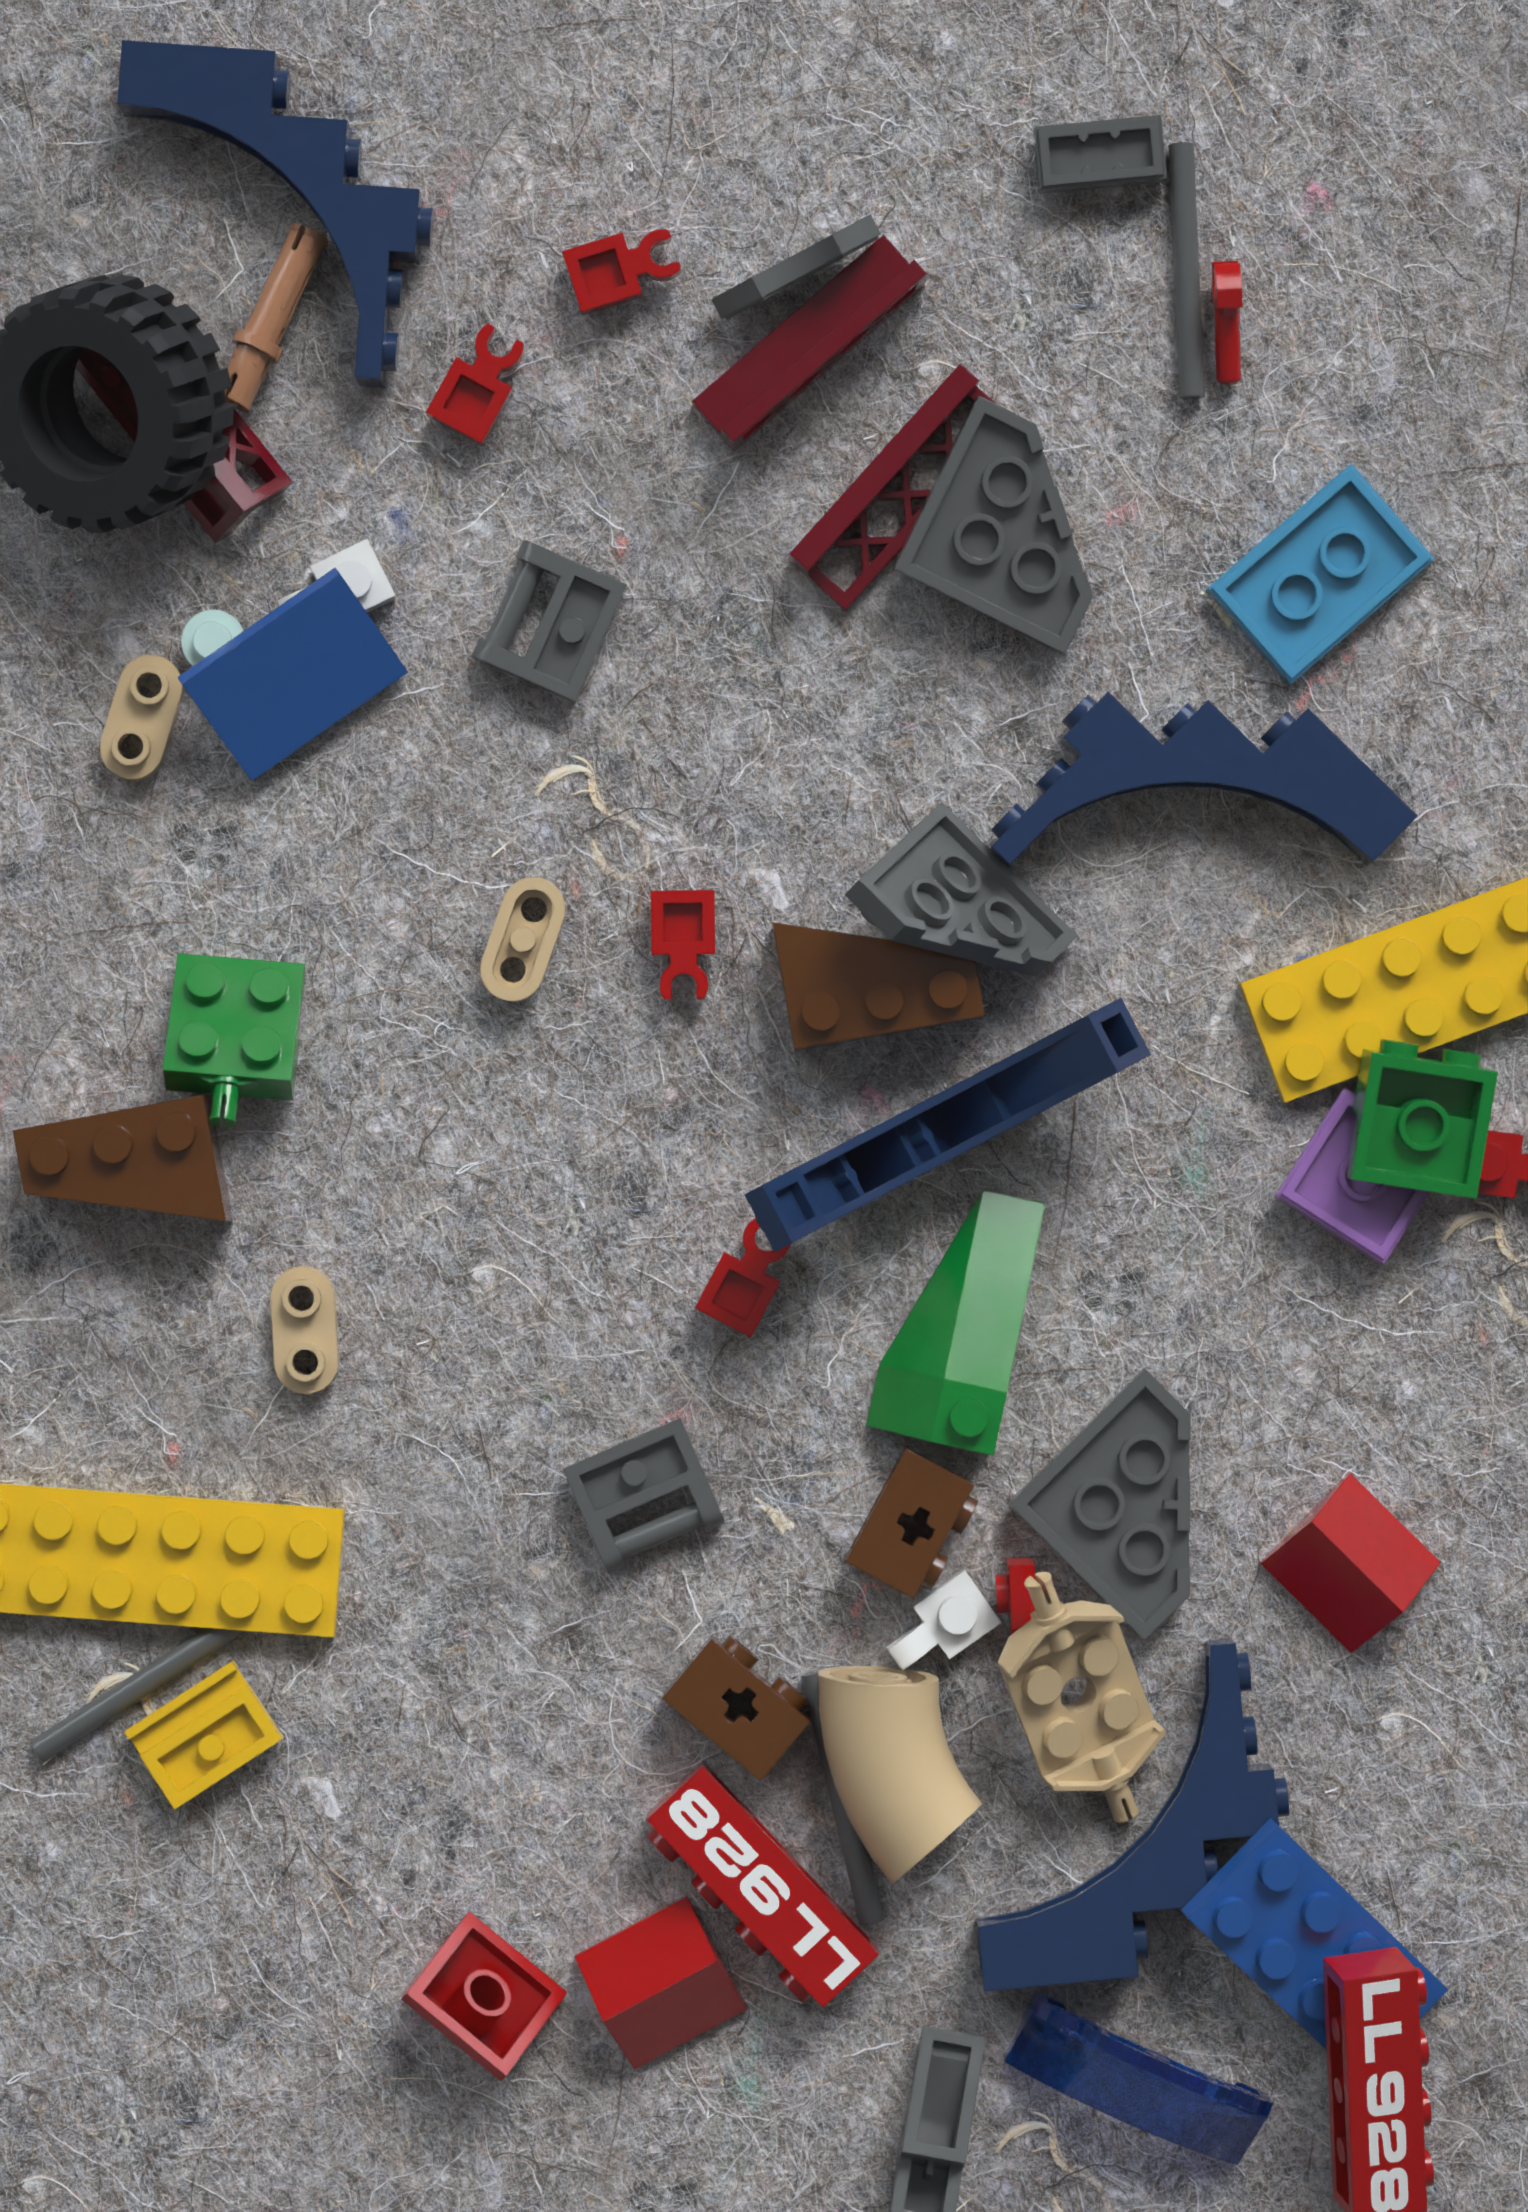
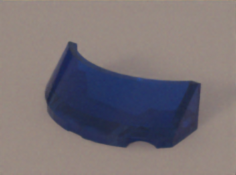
M1035 1990L1004 2059L1005 2063L1104 2114L1182 2147L1238 2165L1268 2118L1274 2104L1269 2095L1243 2082H1238L1235 2085L1225 2081L1223 2077L1213 2073L1211 2076L1099 2027L1095 2021L1067 2011L1060 2001Z

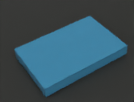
M1351 463L1210 585L1206 592L1290 686L1435 558Z

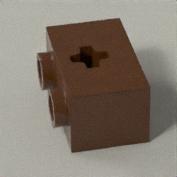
M904 1446L845 1556V1561L912 1598L915 1597L920 1586L931 1591L948 1560L947 1556L939 1552L950 1530L961 1535L978 1504V1500L969 1496L974 1487L973 1482ZM921 1507L927 1510L925 1521L932 1530L927 1537L922 1534H916L910 1543L902 1539L905 1529L898 1522V1518L902 1513L913 1516L918 1508Z
M711 1635L664 1691L662 1699L761 1781L810 1723V1716L802 1710L808 1700L780 1676L771 1684L756 1672L753 1666L759 1659L734 1637L729 1635L722 1643ZM746 1687L753 1690L752 1706L756 1711L752 1716L743 1711L737 1713L735 1717L727 1714L729 1700L724 1694L729 1688L738 1694L743 1692Z

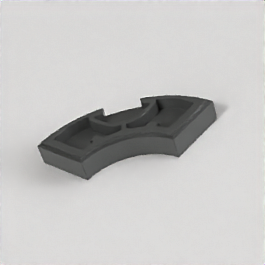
M870 214L711 300L721 319L726 317L728 320L878 240L877 236L881 233Z

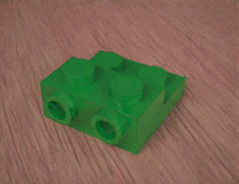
M1381 1039L1379 1051L1363 1049L1353 1112L1357 1114L1347 1178L1477 1199L1498 1072L1480 1067L1482 1055L1443 1049L1441 1061L1417 1057L1419 1045Z

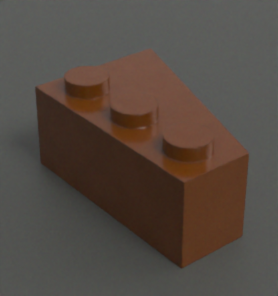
M772 923L794 1051L982 1019L985 1016L975 961L888 939Z
M198 1095L12 1130L24 1194L212 1220L233 1221L216 1127L209 1123L212 1107L210 1096Z

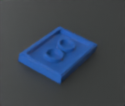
M335 567L178 676V679L249 779L253 781L407 674L408 671Z

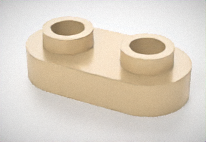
M142 655L133 659L123 669L117 684L100 741V754L105 766L112 773L125 780L140 781L154 775L162 766L183 701L185 688L178 679V676L181 675L180 671L164 657ZM147 675L158 676L162 683L160 692L152 698L143 697L139 691L140 681ZM128 736H138L143 743L141 754L133 759L124 758L120 750L122 741Z
M539 877L523 878L515 882L503 897L480 965V974L485 987L491 994L503 1001L519 1002L533 996L543 983L566 916L565 900L559 889L550 881ZM532 898L540 899L546 905V914L538 922H529L522 914L523 905ZM511 958H517L525 965V974L517 982H508L504 980L501 974L503 963Z
M309 1266L294 1267L283 1272L276 1279L271 1289L270 1305L274 1367L279 1380L285 1387L296 1393L312 1394L328 1387L339 1371L340 1354L336 1293L333 1283L322 1271ZM298 1286L308 1287L314 1295L313 1304L308 1310H297L291 1303V1293ZM301 1350H310L317 1357V1368L311 1374H302L295 1367V1356Z

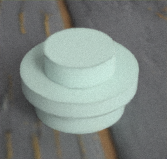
M202 611L193 616L183 630L181 638L183 653L188 662L194 666L244 630L232 615L224 611Z

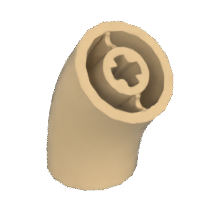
M841 1666L826 1668L818 1671L819 1714L824 1748L834 1785L847 1816L863 1845L893 1884L969 1818L982 1805V1802L967 1784L948 1746L941 1719L938 1676L912 1669L902 1670L895 1667Z

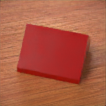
M1349 1472L1260 1562L1350 1653H1353L1400 1616L1441 1563Z
M688 1895L575 1955V1959L604 2025L634 2069L747 2010L741 1994Z
M469 1911L408 1984L401 2000L499 2081H502L568 1992Z

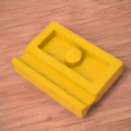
M234 1660L124 1731L127 1738L132 1741L138 1750L140 1758L174 1810L284 1738L251 1685L247 1683L239 1671V1667Z

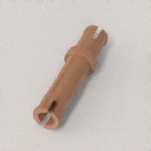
M298 223L291 224L283 247L245 328L237 329L232 339V343L236 347L226 367L228 368L232 387L225 389V400L227 403H233L234 409L238 404V409L241 412L249 413L251 411L252 403L270 364H277L283 353L279 345L321 254L329 243V240L324 235L307 226L303 232V226Z

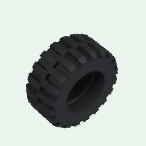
M106 275L87 278L32 297L30 303L16 307L5 318L4 329L0 330V461L5 468L0 474L11 489L20 487L26 493L22 500L38 514L49 510L53 511L51 519L56 524L70 529L82 525V528L89 533H106L116 528L123 530L140 524L192 500L193 493L204 489L215 476V467L212 464L224 460L229 446V437L222 435L224 428L233 425L234 414L233 403H227L225 400V389L232 387L228 368H219L214 353L220 351V348L212 333L203 335L196 326L201 320L200 317L187 304L175 307L172 304L174 300L172 292L156 283L144 287V282L140 278L127 275H119L113 278H109ZM84 348L99 353L114 364L126 379L133 393L138 414V431L134 447L128 458L118 456L100 445L86 429L80 418L75 403L73 384L75 368Z

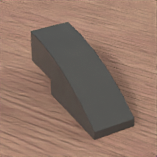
M923 2025L903 2123L888 2212H956L963 2167L966 2164L986 2037Z

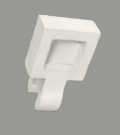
M368 539L310 566L316 580L336 567L367 613L396 599L395 593ZM303 589L291 593L283 597L282 599L278 600L279 606L285 603L293 596H295Z
M963 1569L911 1606L922 1622L886 1646V1649L899 1668L904 1670L937 1644L946 1657L951 1659L1002 1622Z

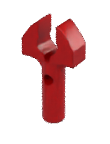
M1238 261L1212 262L1211 303L1214 307L1216 380L1221 384L1231 385L1241 380V341L1239 331L1240 308L1243 307L1241 268Z

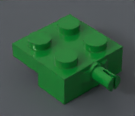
M178 953L163 1063L166 1090L213 1094L209 1123L218 1128H221L225 1104V1128L236 1126L239 1096L293 1101L300 1047L299 1028L306 977L305 964Z

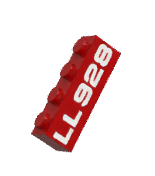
M704 1761L647 1813L646 1820L652 1825L653 1829L646 1835L653 1845L672 1863L679 1856L683 1858L697 1873L690 1881L693 1887L714 1909L717 1910L723 1903L729 1907L741 1920L734 1928L738 1935L757 1955L761 1956L767 1950L774 1955L785 1967L778 1974L779 1978L801 2002L805 2003L812 1996L822 2008L825 2007L879 1956L878 1946Z
M1397 1947L1323 1958L1333 2198L1344 2212H1426V2187L1433 2185L1434 2169L1431 2156L1425 2148L1424 2127L1431 2125L1432 2112L1428 2094L1422 2088V2067H1426L1429 2063L1427 2038L1422 2028H1420L1419 2007L1425 2006L1427 2001V1988L1423 1973Z

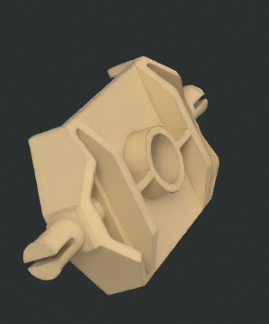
M1049 1572L1035 1573L1037 1581L1029 1576L1024 1582L1035 1608V1611L1030 1613L1032 1619L1008 1637L999 1657L998 1665L1042 1780L1053 1791H1102L1109 1804L1113 1820L1118 1823L1127 1822L1129 1818L1126 1812L1132 1818L1139 1814L1138 1806L1135 1804L1128 1785L1129 1778L1136 1773L1166 1735V1732L1154 1720L1119 1626L1120 1623L1124 1622V1618L1111 1605L1083 1600L1066 1604L1061 1603L1053 1585L1051 1574ZM1075 1677H1086L1087 1684L1082 1696L1073 1703H1061V1692L1065 1684Z

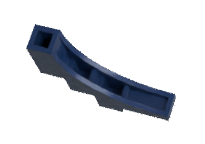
M1231 1638L1205 1641V1693L1196 1738L1176 1787L1149 1827L1112 1864L1071 1891L1024 1910L976 1919L981 1979L984 1991L1138 1977L1137 1960L1148 1959V1944L1145 1921H1133L1132 1912L1183 1908L1218 1872L1215 1849L1204 1850L1203 1841L1253 1836L1270 1817L1279 1825L1278 1817L1289 1816L1286 1779L1275 1778L1274 1769L1269 1763L1247 1764V1755H1257L1258 1753L1255 1720L1253 1716L1243 1717L1241 1692L1251 1691L1250 1663L1248 1653H1237L1236 1643Z

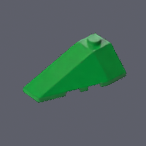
M982 1190L941 1262L879 1363L866 1426L938 1444L994 1455L1045 1208L1044 1203Z

